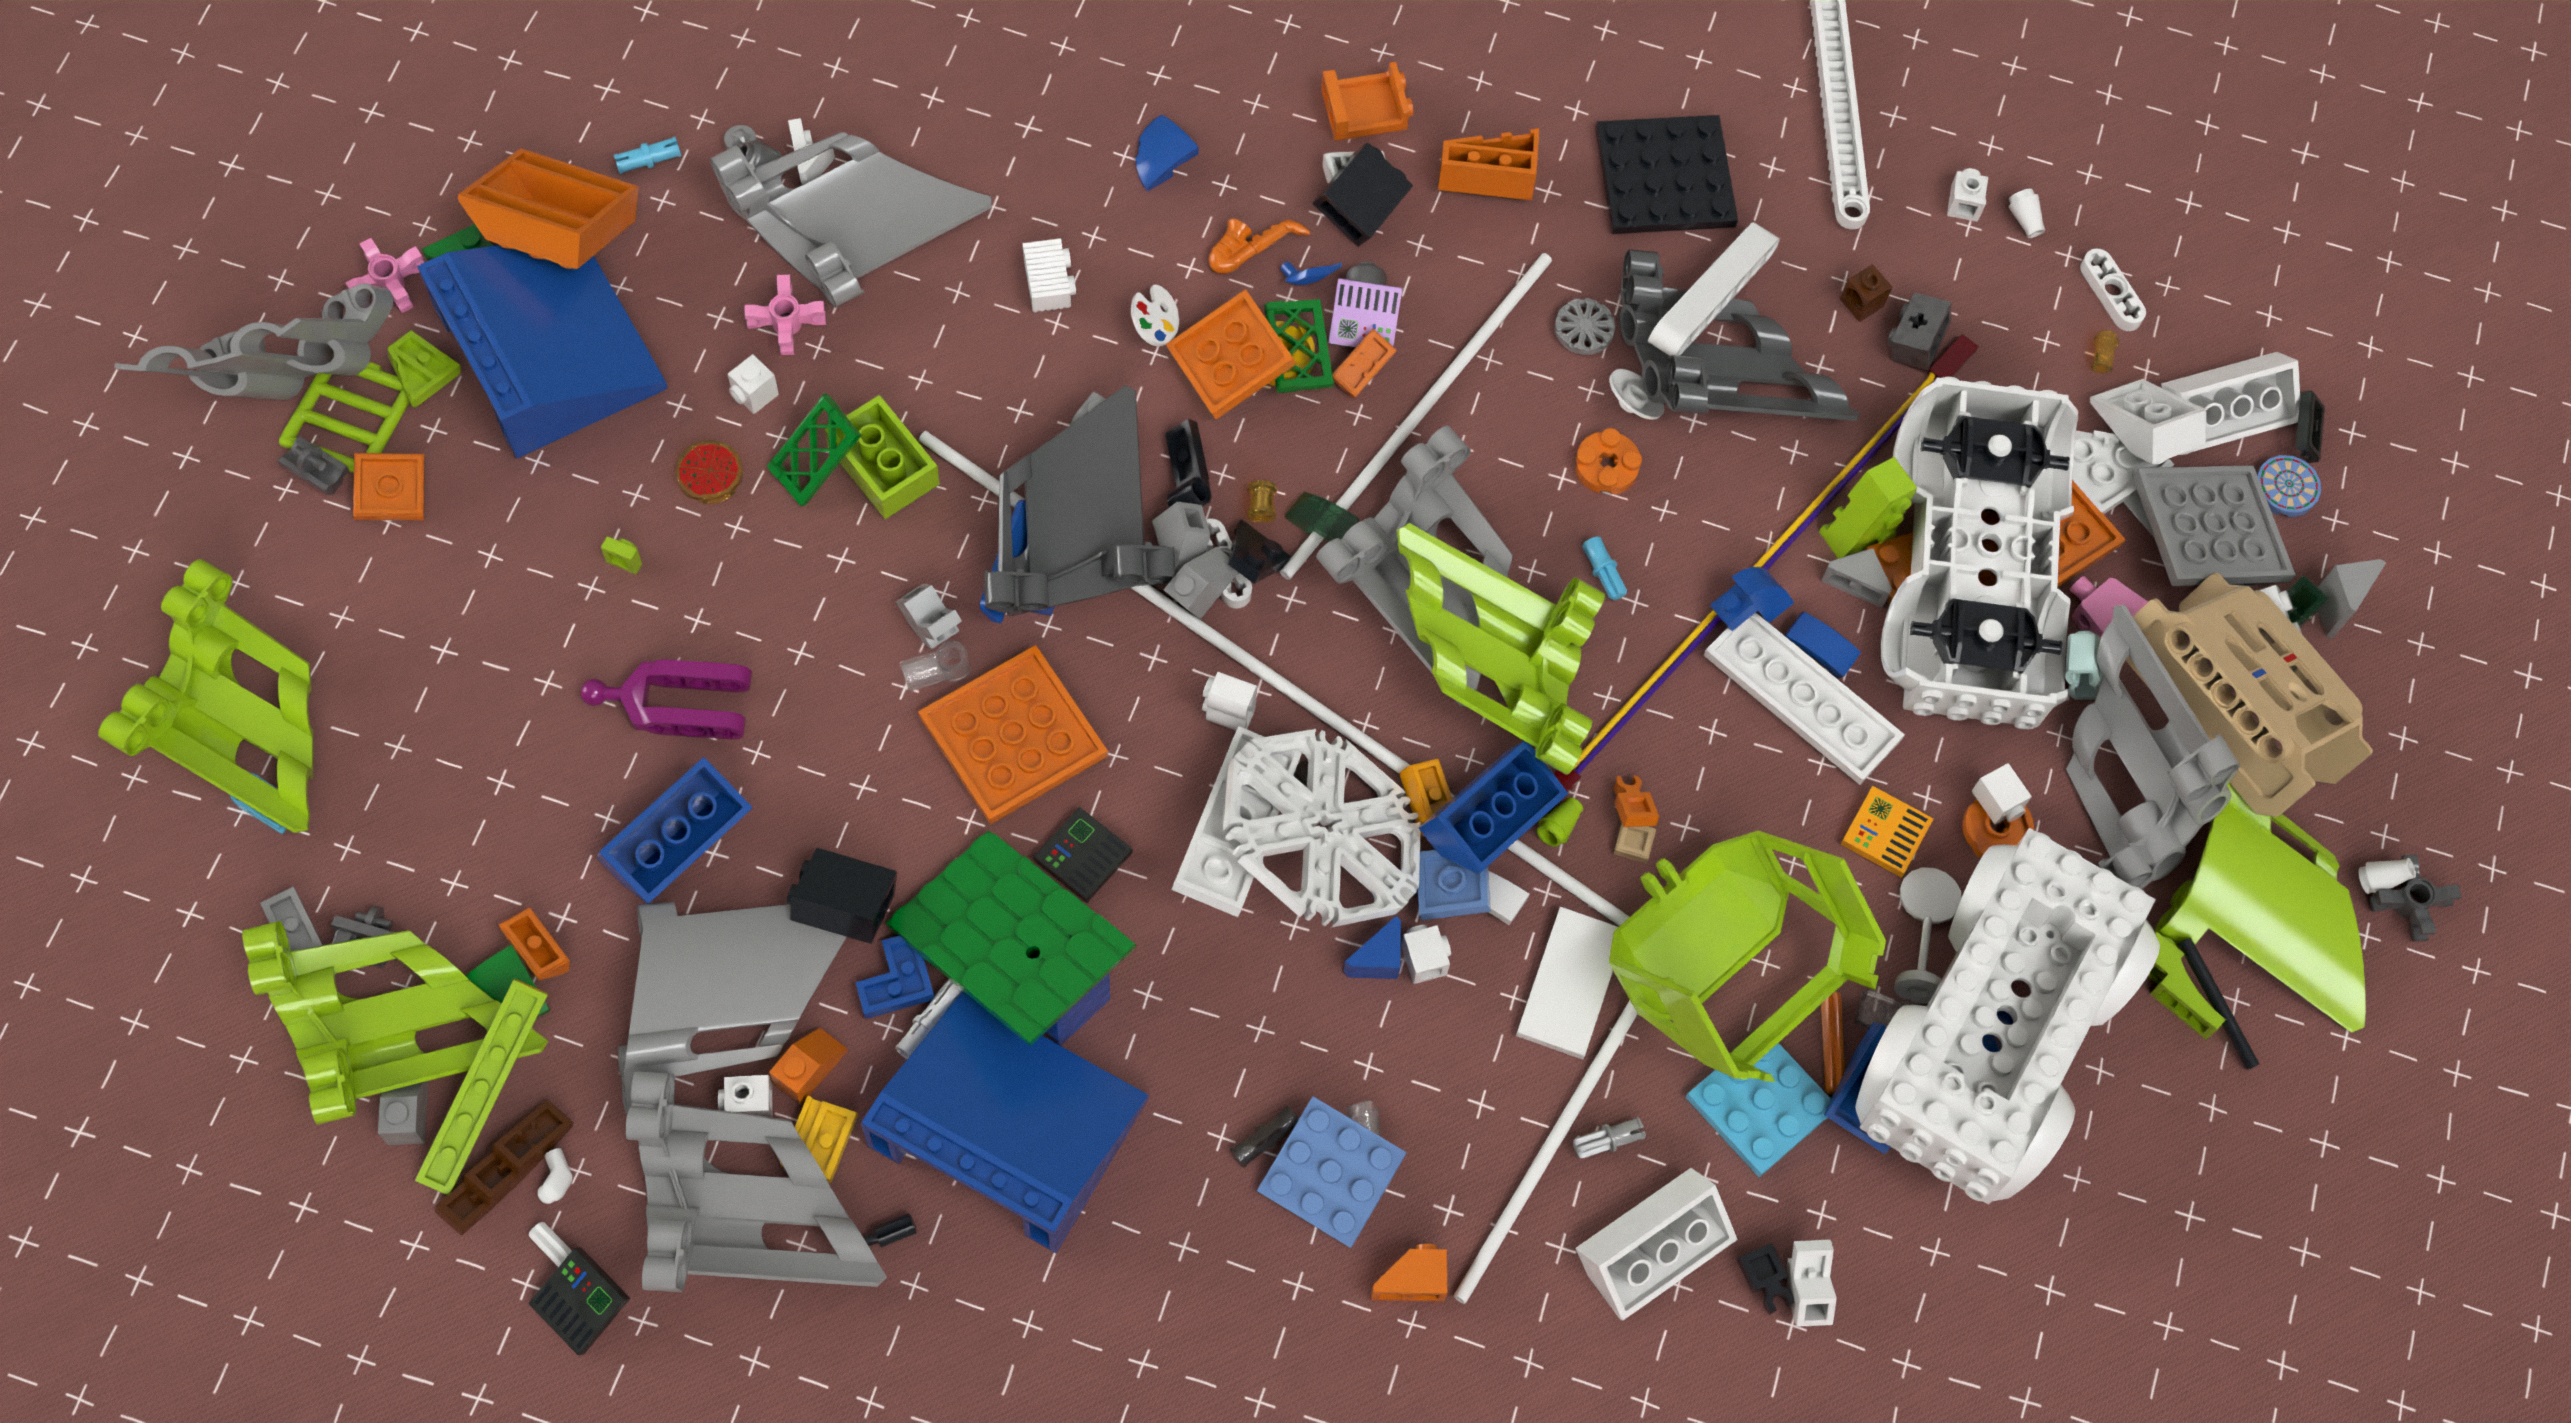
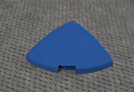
M1160 115L1146 127L1139 139V150L1136 156L1137 174L1146 191L1152 190L1173 177V169L1198 155L1199 147L1178 125L1167 117Z

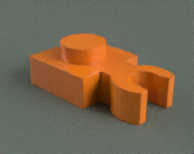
M1637 775L1633 776L1631 785L1625 784L1621 776L1616 777L1613 790L1617 795L1614 802L1624 827L1656 826L1660 816L1651 793L1640 792L1642 781Z

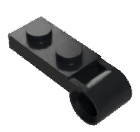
M1187 419L1165 433L1176 488L1167 495L1169 507L1176 502L1198 504L1203 507L1210 503L1212 499L1197 421Z

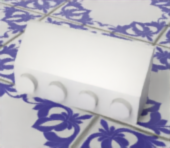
M2279 352L2161 383L2163 389L2206 409V445L2191 452L2298 423L2300 407L2298 360Z
M1690 1168L1576 1247V1251L1588 1277L1618 1318L1623 1321L1738 1239L1716 1185Z

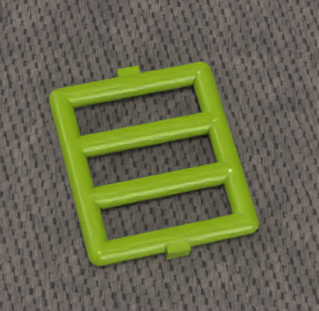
M369 362L367 367L356 376L400 391L392 407L327 384L332 374L318 373L279 437V444L284 448L291 449L297 439V434L304 422L369 445L366 453H382L410 401L398 376L384 372L380 365ZM322 395L385 419L375 434L312 411L319 396ZM320 447L324 452L347 465L349 471L354 473L353 458Z

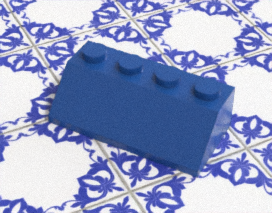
M1522 741L1503 753L1424 822L1419 829L1440 856L1479 874L1569 793L1548 766L1536 758V751L1526 741Z
M703 757L598 852L597 859L623 886L646 904H649L753 807Z

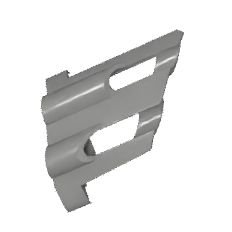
M366 283L359 284L329 298L323 310L321 309L323 318H295L287 325L268 322L251 323L241 327L238 331L214 338L199 349L161 346L148 351L140 358L138 365L115 363L114 368L189 376L191 381L198 387L216 395L276 401L290 400L302 389L305 377L318 373L351 376L357 375L367 367L371 357L368 342L378 333L393 306V296L386 287ZM372 295V296H373V301H372V304L370 305V296ZM345 307V315H344V317H343L342 311H343V308ZM270 333H275L277 337L300 340L297 349L298 355L266 353L263 338ZM181 356L186 361L188 369H197L198 371L168 367L174 359Z
M1450 426L1440 428L1431 436L1426 444L1419 443L1403 456L1401 464L1407 469V472L1395 487L1389 502L1375 518L1369 517L1356 523L1345 533L1341 540L1339 538L1331 540L1316 555L1317 560L1338 584L1351 580L1355 582L1431 673L1434 663L1432 647L1418 638L1405 590L1410 585V568L1407 558L1399 553L1397 529L1407 523H1411L1436 537L1438 524L1441 520L1448 518L1457 525L1484 556V565L1507 577L1513 557L1511 551L1453 476V473L1469 457L1471 450ZM1440 576L1444 598L1442 608L1479 628L1478 613L1472 594ZM1465 665L1467 686L1477 690L1481 673ZM1456 701L1459 706H1464V707H1466L1465 705H1463V704H1461L1460 702Z
M2124 604L2114 606L2113 620L2106 627L2099 642L2097 664L2103 674L2095 703L2088 705L2078 718L2072 738L2074 754L2066 770L2110 856V859L2101 860L2099 867L2109 870L2115 877L2129 885L2143 889L2152 880H2159L2172 872L2185 857V846L2196 835L2202 825L2214 819L2227 806L2231 798V791L2227 785L2240 768V763L2222 735H2214L2216 739H2209ZM2128 656H2130L2169 719L2168 724L2163 729L2151 730L2119 678L2122 665ZM2108 739L2146 801L2132 808L2123 816L2094 771V760L2101 744Z
M635 1071L631 1087L632 1105L628 1110L626 1119V1139L638 1141L641 1164L646 1180L648 1198L646 1206L648 1255L645 1258L642 1271L643 1290L682 1293L688 1274L878 1287L887 1278L863 1236L845 1212L822 1170L790 1120L674 1104L675 1077L673 1073ZM707 1141L769 1144L789 1178L738 1175L722 1172L711 1165L704 1157ZM765 1223L820 1226L836 1254L769 1250L762 1238V1227Z

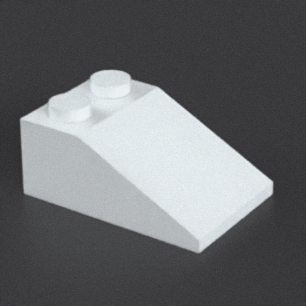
M2144 379L2090 397L2091 405L2127 449L2149 464H2161L2166 459L2177 455L2189 454L2192 450L2206 445V409Z

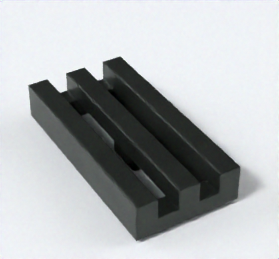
M2312 390L2301 392L2296 448L2298 451L2301 450V455L2306 457L2307 463L2319 462L2321 458L2325 406Z

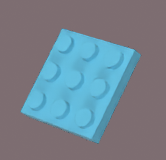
M1779 1043L1754 1065V1067L1770 1073L1775 1082L1748 1078V1080L1735 1079L1714 1070L1685 1097L1759 1178L1828 1118L1824 1113L1831 1101V1098Z

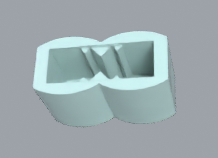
M2078 631L2075 634H2070L2067 639L2065 679L2069 683L2068 693L2075 700H2096L2103 676L2097 664V651L2101 638L2090 631Z

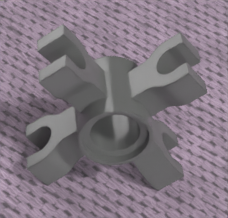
M2417 854L2403 855L2401 860L2411 859L2416 877L2401 883L2402 888L2400 890H2378L2376 896L2368 899L2371 912L2395 909L2399 915L2410 919L2412 941H2427L2429 939L2428 935L2436 933L2428 908L2430 906H2452L2454 904L2453 900L2462 898L2459 885L2435 888L2430 881L2420 878ZM2410 894L2415 895L2420 903L2414 901Z

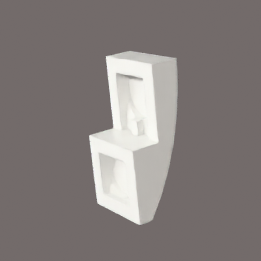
M1489 871L1491 912L1489 913L1510 925L1530 894Z

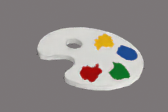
M1153 285L1150 288L1152 302H1149L1139 292L1133 296L1131 317L1136 331L1142 339L1153 346H1163L1175 337L1179 327V315L1176 303L1168 291L1159 285ZM1160 305L1163 306V308L1165 309V312H1163V311L1161 310Z

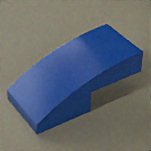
M1806 612L1799 614L1784 635L1807 655L1814 657L1837 679L1846 675L1861 654V651L1842 635Z

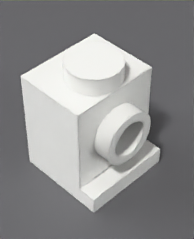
M1972 168L1965 169L1962 172L1957 171L1951 184L1947 216L1978 222L1986 205L1988 177L1981 176L1978 170Z

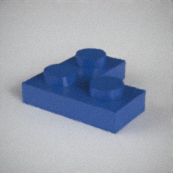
M901 936L882 940L890 972L855 982L865 1019L932 1001L934 998L924 958L907 945Z

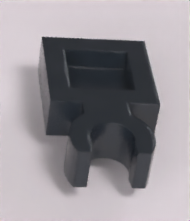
M1772 1243L1737 1259L1752 1293L1763 1290L1765 1294L1763 1300L1764 1308L1770 1315L1777 1311L1773 1303V1297H1781L1786 1307H1790L1794 1303L1792 1293L1780 1284V1282L1787 1279L1788 1275Z

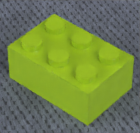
M880 395L846 415L862 436L840 464L884 519L892 516L940 485L936 463ZM826 428L824 431L829 448V428ZM836 428L837 446L846 436L840 428Z

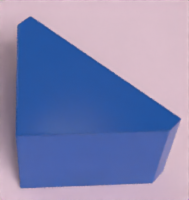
M1395 916L1345 961L1343 973L1351 978L1398 979L1401 958V920Z

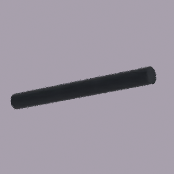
M2191 937L2178 943L2213 1009L2226 1019L2222 1025L2245 1068L2248 1070L2259 1065L2258 1059Z

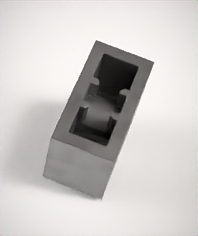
M1914 292L1909 304L1905 303L1899 316L1900 323L1897 328H1892L1887 345L1891 347L1892 361L1929 370L1951 323V302Z

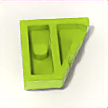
M412 330L387 348L388 358L414 408L418 407L461 374V365Z

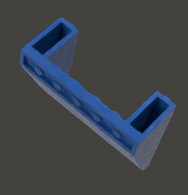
M496 245L447 252L417 266L434 309L446 331H452L492 405L501 431L516 459L668 389L664 377L594 256L578 269H566L558 263L546 259H536L528 253L516 249H505Z
M962 992L883 1088L861 1122L869 1148L897 1164H900L906 1153L930 1165L1020 1216L1023 1220L1025 1236L1057 1254L1147 1103L1149 1095L1044 1036H1041L1034 1044L1029 1046L968 994Z

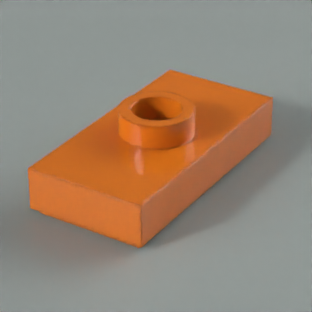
M1372 329L1333 372V381L1354 399L1397 350L1375 329Z

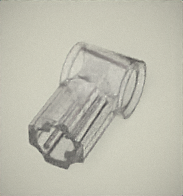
M947 641L937 651L900 662L909 692L946 680L960 682L966 679L971 671L967 650L964 645L957 641ZM952 658L961 659L956 665L950 666L946 664Z

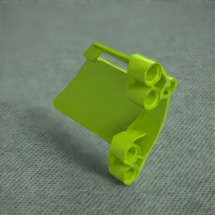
M2228 783L2227 787L2231 791L2230 801L2219 815L2209 821L2211 824L2209 835L2193 882L2187 880L2177 889L2170 901L2172 907L2161 917L2155 931L2162 936L2171 938L2178 948L2181 949L2178 943L2191 937L2194 944H2196L2209 928L2351 1033L2365 1028V977L2360 935L2349 890L2337 881V871L2340 866L2335 855L2283 814L2278 817L2255 814L2233 786ZM2271 820L2314 851L2313 863L2271 833Z

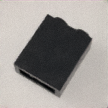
M1366 142L1352 154L1312 204L1359 247L1374 235L1413 185L1407 180L1401 170L1394 168L1384 158L1379 149Z
M816 848L811 860L803 862L798 885L792 884L787 896V904L791 905L790 920L872 944L895 896L897 871Z

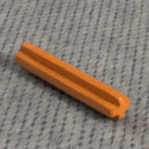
M1834 992L1821 1004L1825 1092L1829 1095L1834 1094L1845 1072L1842 998L1839 992Z

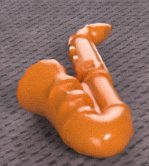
M1229 219L1225 235L1211 249L1208 256L1209 265L1218 274H1228L1239 269L1240 265L1252 256L1261 253L1287 233L1292 232L1299 236H1309L1311 231L1299 222L1288 219L1280 222V224L1272 225L1270 229L1263 231L1262 235H1254L1251 241L1247 242L1245 239L1251 236L1252 230L1245 223L1237 219Z

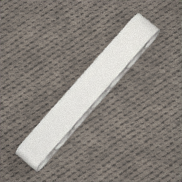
M1752 222L1657 323L1648 342L1669 356H1680L1768 261L1777 248L1780 238Z

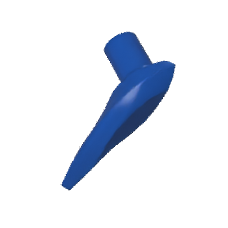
M1286 261L1281 265L1280 271L1287 277L1286 282L1289 284L1306 285L1317 282L1342 267V263L1297 270L1289 261Z

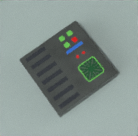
M1079 807L1034 856V861L1088 903L1133 853V849Z
M577 1247L571 1251L528 1304L579 1356L587 1352L631 1298L581 1247Z

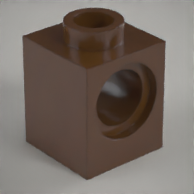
M1872 264L1847 280L1840 300L1856 319L1861 322L1885 306L1893 287Z

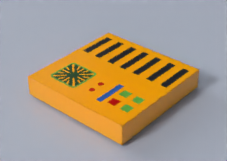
M1872 786L1840 845L1902 878L1934 818Z

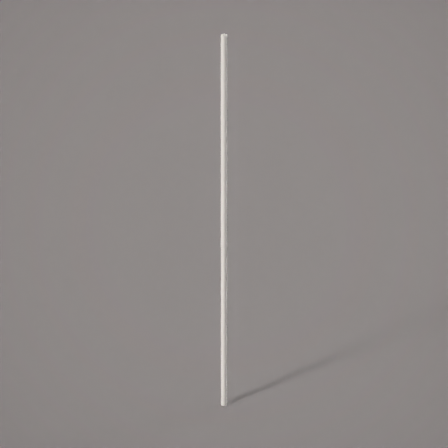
M924 431L919 438L920 443L999 497V480L928 431ZM1012 491L1010 493V505L1015 508L1017 502L1025 500V498ZM1151 585L1131 587L1138 594L1397 773H1400L1410 765ZM1516 840L1508 848V850L1618 926L1630 918L1623 911L1520 840Z

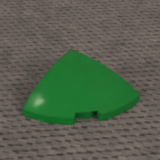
M512 945L496 953L465 975L473 984L493 1000H497L500 1003L503 1002L514 978L537 988ZM544 1002L538 1017L550 1012L546 1002Z

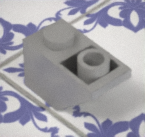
M1176 502L1152 521L1159 546L1171 548L1174 546L1176 574L1185 563L1206 552L1210 531L1202 505Z

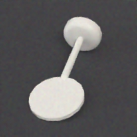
M1922 867L1911 871L1903 879L1899 889L1900 901L1905 910L1913 918L1923 922L1917 970H1907L1900 973L1895 979L1894 991L1904 1000L1924 1004L1930 1002L1941 982L1940 977L1926 971L1932 924H1941L1951 920L1955 916L1962 896L1956 881L1946 872L1936 868Z

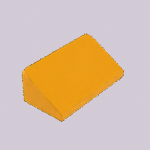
M1439 759L1409 765L1399 773L1404 790L1407 792L1406 796L1411 799L1409 804L1412 813H1418V817L1415 820L1416 823L1421 821L1422 825L1452 799Z

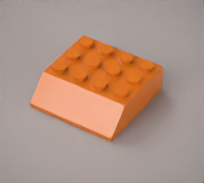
M520 148L458 194V201L486 240L498 243L499 246L505 249H516L528 253L536 259H546L558 263L566 269H578L635 222L639 186Z

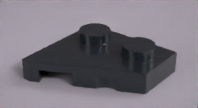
M1241 519L1234 530L1236 536L1231 545L1232 553L1229 556L1228 565L1255 584L1281 570L1290 560L1291 556L1283 551L1279 543L1269 540Z

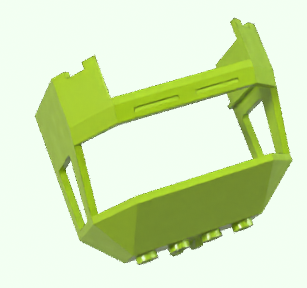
M1759 830L1713 844L1679 875L1665 858L1660 859L1656 866L1661 877L1668 884L1663 888L1655 875L1645 872L1640 877V880L1652 898L1613 932L1609 964L1639 1016L1650 1022L1704 1065L1735 1079L1748 1080V1078L1769 1082H1775L1773 1076L1754 1067V1065L1847 980L1876 990L1879 975L1874 974L1878 955L1883 956L1886 940L1845 859ZM1773 850L1800 858L1808 869L1820 894L1787 875L1783 871ZM1790 892L1836 924L1827 966L1729 1053L1702 1003L1781 933Z

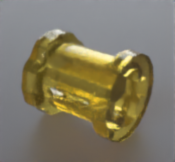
M1257 480L1249 483L1247 491L1251 495L1247 518L1257 523L1274 521L1276 519L1274 495L1277 493V485L1266 480Z

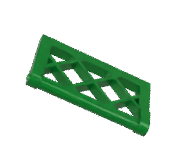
M1320 299L1265 303L1264 312L1269 324L1278 337L1283 338L1294 346L1289 351L1290 354L1293 356L1299 349L1312 359L1303 370L1296 365L1290 368L1298 374L1295 379H1284V374L1275 379L1276 391L1278 393H1287L1299 390L1333 388V376ZM1303 312H1312L1314 325L1311 326L1301 319L1299 315ZM1284 314L1289 319L1281 328H1278L1275 315ZM1293 322L1307 330L1299 341L1285 332ZM1312 334L1316 336L1317 354L1303 345ZM1316 362L1321 365L1322 376L1312 377L1307 373Z
M823 393L786 443L768 463L767 468L800 506H806L862 435L840 410V407L832 397ZM825 410L828 414L829 425H817V418ZM817 428H829V448H817ZM836 428H840L846 435L838 446L836 442ZM809 430L810 448H798L799 441ZM798 452H810V472H799ZM817 452H829V458L818 470ZM791 453V472H788L782 463ZM799 475H810V482L802 489L799 486Z

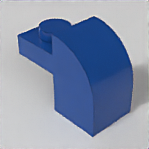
M1750 567L1734 574L1731 578L1736 584L1710 604V606L1728 628L1733 631L1756 612L1770 623L1794 604V601L1766 569Z

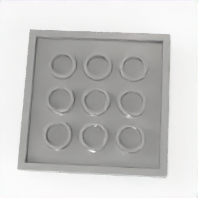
M2254 466L2138 468L2132 475L2172 586L2200 585L2215 572L2221 574L2228 584L2290 582L2295 576L2294 569Z

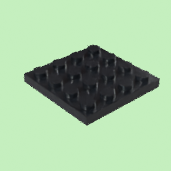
M1720 115L1597 121L1595 130L1612 234L1733 228L1737 226L1738 216Z

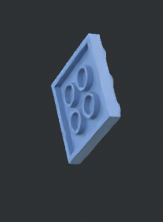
M1312 1096L1257 1191L1352 1248L1407 1152Z

